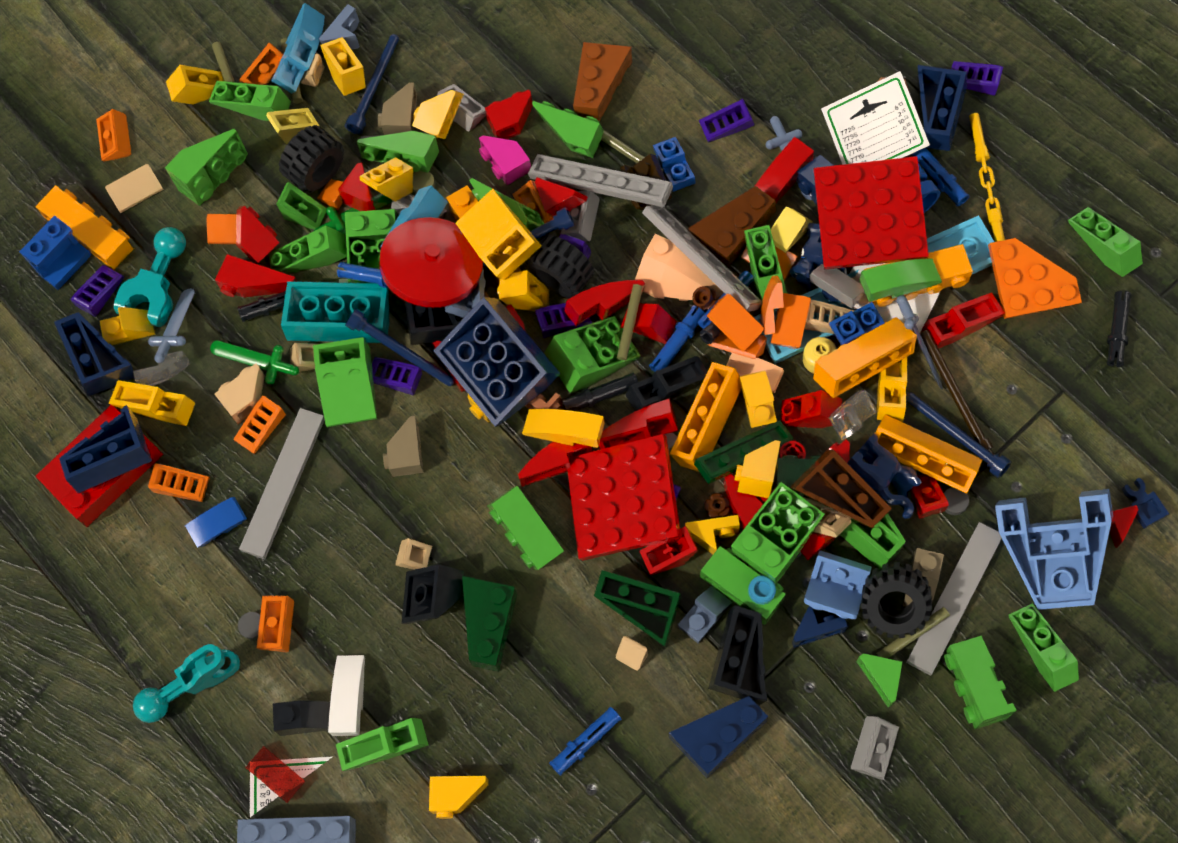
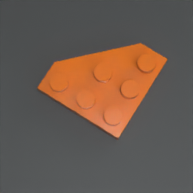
M1013 238L988 244L1000 303L1005 312L1003 315L1004 319L1082 303L1077 278L1018 239Z

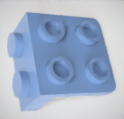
M819 550L804 603L813 609L825 610L844 619H856L862 600L863 585H865V579L870 575L872 567Z

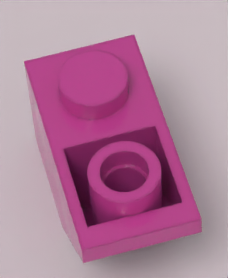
M484 135L479 137L481 145L479 152L485 161L489 160L493 165L491 167L498 180L502 178L505 184L509 185L528 174L531 168L530 159L517 141Z

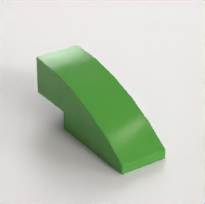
M933 259L906 260L863 270L860 276V282L869 302L890 295L893 299L942 282Z
M410 718L392 726H382L338 743L336 748L342 771H347L428 746V741L422 719Z

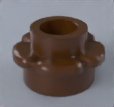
M709 286L697 288L692 296L697 309L701 308L703 311L705 309L709 310L716 303L715 299L717 298L716 291L710 289Z
M715 493L710 496V499L705 501V510L712 518L726 517L730 512L729 507L731 504L726 496ZM720 504V507L716 508L715 505Z

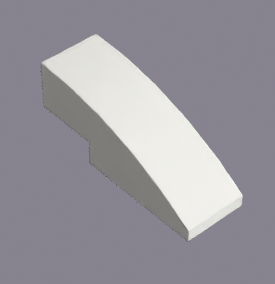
M364 655L337 656L329 712L328 733L332 736L360 735L361 710H363Z

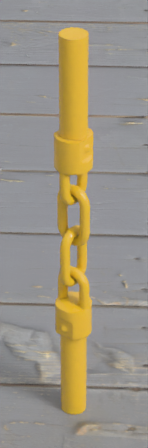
M973 113L969 115L975 143L976 161L982 162V167L979 170L980 182L987 189L989 196L985 202L989 224L992 226L995 242L1003 241L1005 237L1002 227L1003 218L1000 203L997 198L993 197L991 189L995 184L993 170L986 165L990 155L985 145L979 114ZM987 170L990 174L991 184L989 181L986 184L984 182L983 172L987 173ZM995 201L996 208L990 209L989 202L993 205Z

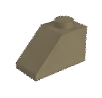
M408 83L383 103L382 113L378 114V127L382 128L384 135L414 131L415 127L412 126L414 121L413 114L417 105V92L414 83Z
M410 416L386 444L387 453L383 454L384 467L389 469L393 477L424 473L419 424L415 416Z
M917 548L912 557V571L918 569L922 572V577L927 578L928 586L931 587L933 602L944 554ZM907 594L904 595L902 607L908 606L913 601Z

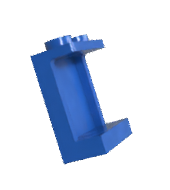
M54 215L19 252L44 280L59 290L92 254L72 235L73 230Z

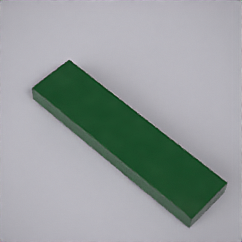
M781 420L697 458L694 465L706 482L711 484L736 472L737 465L743 466L746 454L775 440L781 441L780 451L784 443L795 441V439Z

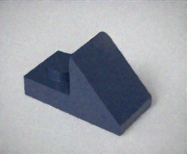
M809 606L793 637V648L844 633L848 627L846 620L841 617L837 618L836 615H831L821 619V623L818 624L814 611Z

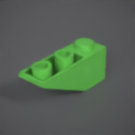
M216 81L209 100L211 104L263 121H269L266 116L268 112L288 110L291 101L279 86Z
M533 101L532 105L538 115L571 151L591 158L594 157L604 132L596 118L591 116L583 118L577 116V113L570 109L562 111L556 109L551 103L543 101L541 104Z
M417 131L358 139L357 141L362 158L368 161L386 163L396 157L413 167L414 172L423 171L428 173L439 153L436 136Z
M1087 207L1068 220L1069 224L1104 265L1121 277H1124L1143 264L1140 241L1091 208Z
M766 225L744 230L751 272L754 277V288L758 298L761 301L763 300L771 277L776 275L782 282L783 293H787L770 226Z
M328 226L321 227L269 253L270 269L290 274L331 265L347 257L345 234Z
M1033 603L1009 614L1013 626L1037 669L1054 692L1079 680L1078 660Z

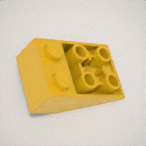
M494 189L490 190L456 222V225L482 261L496 277L503 280L542 246Z

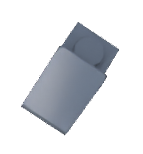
M348 4L319 38L321 45L343 37L351 50L360 47L356 35L352 33L356 30L359 23L354 7Z
M710 586L695 599V605L680 621L678 628L699 644L733 602L716 588Z

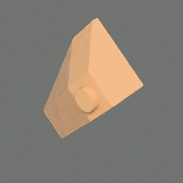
M657 234L653 236L643 255L635 280H643L645 282L643 292L655 298L664 299V297H669L687 302L692 300L693 293L697 288L709 286L710 289L716 291V302L724 292L670 240Z

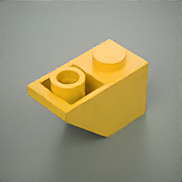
M395 157L360 175V181L396 202L413 192V167Z

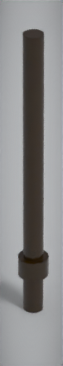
M929 330L921 332L920 335L928 353L974 440L994 455L992 451L994 447L990 439L985 438Z

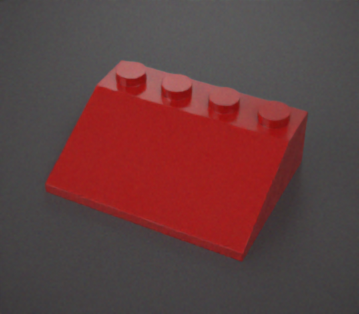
M112 405L36 475L37 479L86 527L97 519L163 455L143 434L152 459L151 462L81 493H77L65 479L59 458L85 437L89 439L102 429L100 425L105 421L109 423L121 414Z

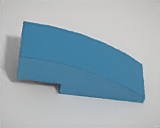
M432 185L419 189L410 206L402 209L389 233L400 224L409 220L424 217L438 218L448 201Z

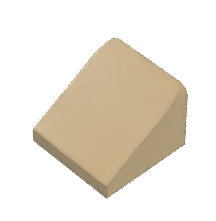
M315 54L310 68L304 72L301 79L302 84L313 87L318 86L325 68L319 54Z
M294 343L290 348V363L297 366L300 370L299 372L315 369L313 345L318 343Z
M410 538L402 540L396 566L414 570L427 567L432 546Z
M624 636L618 648L616 659L638 671L648 656V649L633 639Z

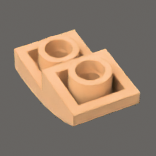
M735 353L731 354L726 365L735 368L740 376L765 370L772 393H775L784 373L783 368L759 358L751 359Z

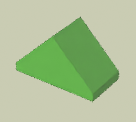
M290 182L286 183L276 203L285 220L313 230L320 226L327 209Z
M863 653L856 662L887 707H890L896 701L902 662Z

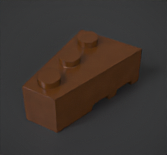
M754 186L689 227L688 231L718 260L730 267L747 246L744 230L764 226L776 212L775 200Z
M828 449L790 486V488L871 528L892 509L832 449Z

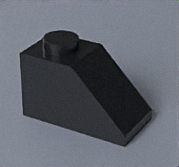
M298 700L272 704L274 732L280 736L328 731L330 702Z

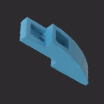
M306 3L302 5L285 43L287 44L286 50L272 78V82L291 94L296 92L304 72L310 68L324 26L325 16Z

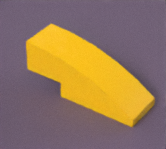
M907 357L878 373L877 420H882L885 414L901 422L904 420L906 410Z
M120 380L117 381L109 404L122 409L127 405L133 413L187 426L195 406V402L186 395L165 392L155 386Z
M529 409L522 434L570 446L578 443L598 448L605 424L604 417L569 410Z

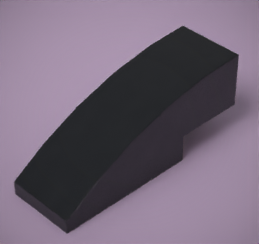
M697 355L658 370L652 377L630 385L626 397L634 411L663 400L670 399L672 401L703 383L708 371Z

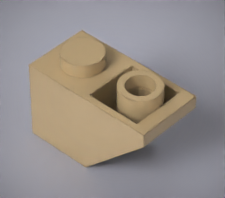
M256 363L253 366L244 368L238 377L231 382L229 381L221 385L219 391L215 393L237 424L249 416L261 398L265 375Z

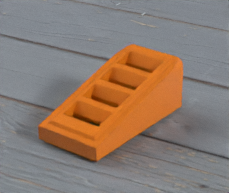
M262 396L234 437V441L255 454L285 417L284 410L265 396ZM266 409L273 412L271 416L265 413ZM260 417L267 421L265 425L258 421ZM255 426L258 429H260L261 432L258 434L251 428ZM246 434L256 439L254 443L245 438Z
M155 463L148 488L153 493L203 502L210 478ZM174 476L176 480L174 487L171 488L170 485ZM187 479L185 489L182 491L183 480ZM194 481H198L195 494L191 493Z

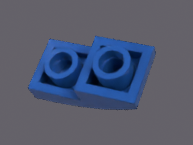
M676 137L653 145L667 181L672 182L673 192L696 183L695 176L686 162L685 153Z
M870 302L853 312L850 311L829 322V325L840 344L843 345L850 343L885 322L873 302Z
M231 497L187 523L185 527L195 545L199 548L205 546L222 533H228L247 518L235 497Z

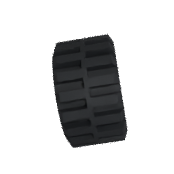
M317 125L308 126L298 132L286 145L280 157L279 171L301 191L312 193L321 189L335 176L344 159V146L322 127Z
M550 234L542 236L538 241L542 246L525 261L527 269L550 291L560 296L571 298L579 294L594 274L592 264L578 248L568 241Z
M894 562V566L889 567L888 563L883 564L882 570L875 568L872 571V576L868 575L865 579V585H863L861 609H863V617L868 619V625L871 629L876 626L878 634L882 635L883 632H886L889 638H893V635H899L900 639L905 638L906 633H909L911 636L916 634V628L922 630L925 627V621H929L930 611H932L931 587L928 586L927 578L922 577V572L918 569L912 571V565L905 564V567H901L900 562ZM899 591L910 596L913 601L904 608L893 609L886 606L881 601V598L889 592Z

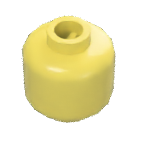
M825 337L811 339L803 351L805 368L809 372L814 373L815 361L821 356L828 355L837 350L835 344Z

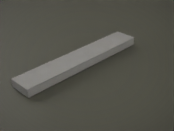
M537 154L528 172L530 179L536 180V177L562 186L659 207H665L673 189L672 182L540 154Z
M655 205L645 207L642 213L725 294H731L748 312L760 308L762 301L664 207Z
M302 408L299 409L241 543L240 551L266 559L325 421L323 415Z
M980 522L978 523L931 613L932 615L942 607H945L950 616L918 638L906 663L930 676L932 675L1002 539L998 531Z

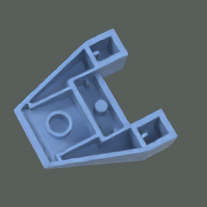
M1110 489L1081 492L1079 501L1082 519L1030 524L1026 498L999 500L995 505L999 533L1038 610L1095 604L1113 519Z

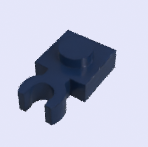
M1138 478L1134 481L1138 491H1132L1128 484L1122 488L1123 494L1134 501L1130 506L1137 505L1139 510L1135 517L1143 529L1169 515V512L1154 491L1148 495L1146 494L1145 483L1142 479Z

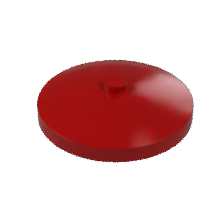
M424 217L404 222L387 235L381 246L379 265L384 282L394 294L411 304L434 308L455 304L469 296L479 283L483 261L456 223L440 218Z

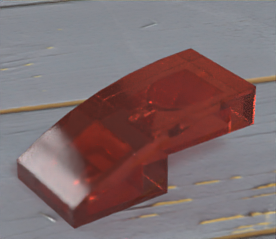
M265 746L259 750L245 767L286 803L289 802L305 782L303 778Z

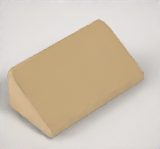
M149 164L141 166L105 187L120 213L164 190Z

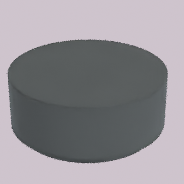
M954 487L944 492L949 503L945 510L946 513L960 515L967 509L969 505L968 494Z
M248 612L239 619L238 630L246 639H258L260 614Z

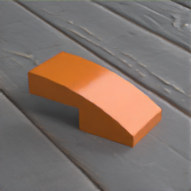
M777 275L771 277L762 300L760 323L764 327L763 332L765 335L775 334L774 309L784 308L782 282Z

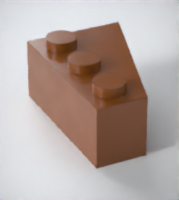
M583 42L573 109L577 116L583 118L591 116L600 122L612 100L613 93L622 82L624 73L632 64V47Z

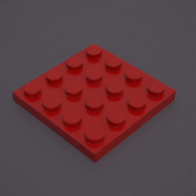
M917 156L814 168L824 270L928 259L929 254Z
M664 434L568 458L570 468L567 471L578 559L584 561L681 538L667 437Z

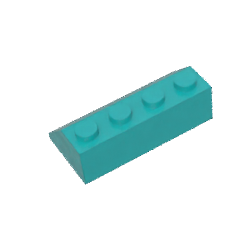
M287 282L281 328L287 341L336 342L364 337L367 343H381L364 331H357L356 329L353 331L346 327L345 324L357 308L364 313L367 322L388 335V287H380L375 283Z

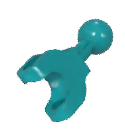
M165 227L156 233L154 248L157 255L150 271L140 269L136 277L121 284L114 301L116 314H119V307L135 309L142 302H150L147 313L148 320L157 327L165 325L172 311L173 303L168 295L170 282L164 275L171 259L180 256L186 247L185 236L179 229Z
M212 644L201 647L190 654L183 664L174 670L177 676L175 680L160 690L157 688L141 690L133 701L134 714L139 720L146 723L161 720L168 711V703L183 693L187 692L196 695L202 690L215 686L235 674L240 667L238 655L230 650H221L220 647ZM210 652L214 653L213 655L207 656V654ZM229 657L231 661L229 667L225 670L220 669L225 663V658Z

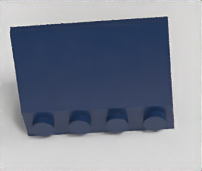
M483 297L434 349L436 355L495 427H498L544 392L561 374L500 300L496 298Z

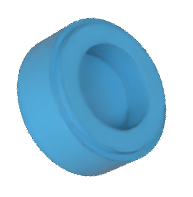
M757 576L752 579L748 588L750 599L760 605L768 604L773 600L776 593V586L773 580L767 576Z

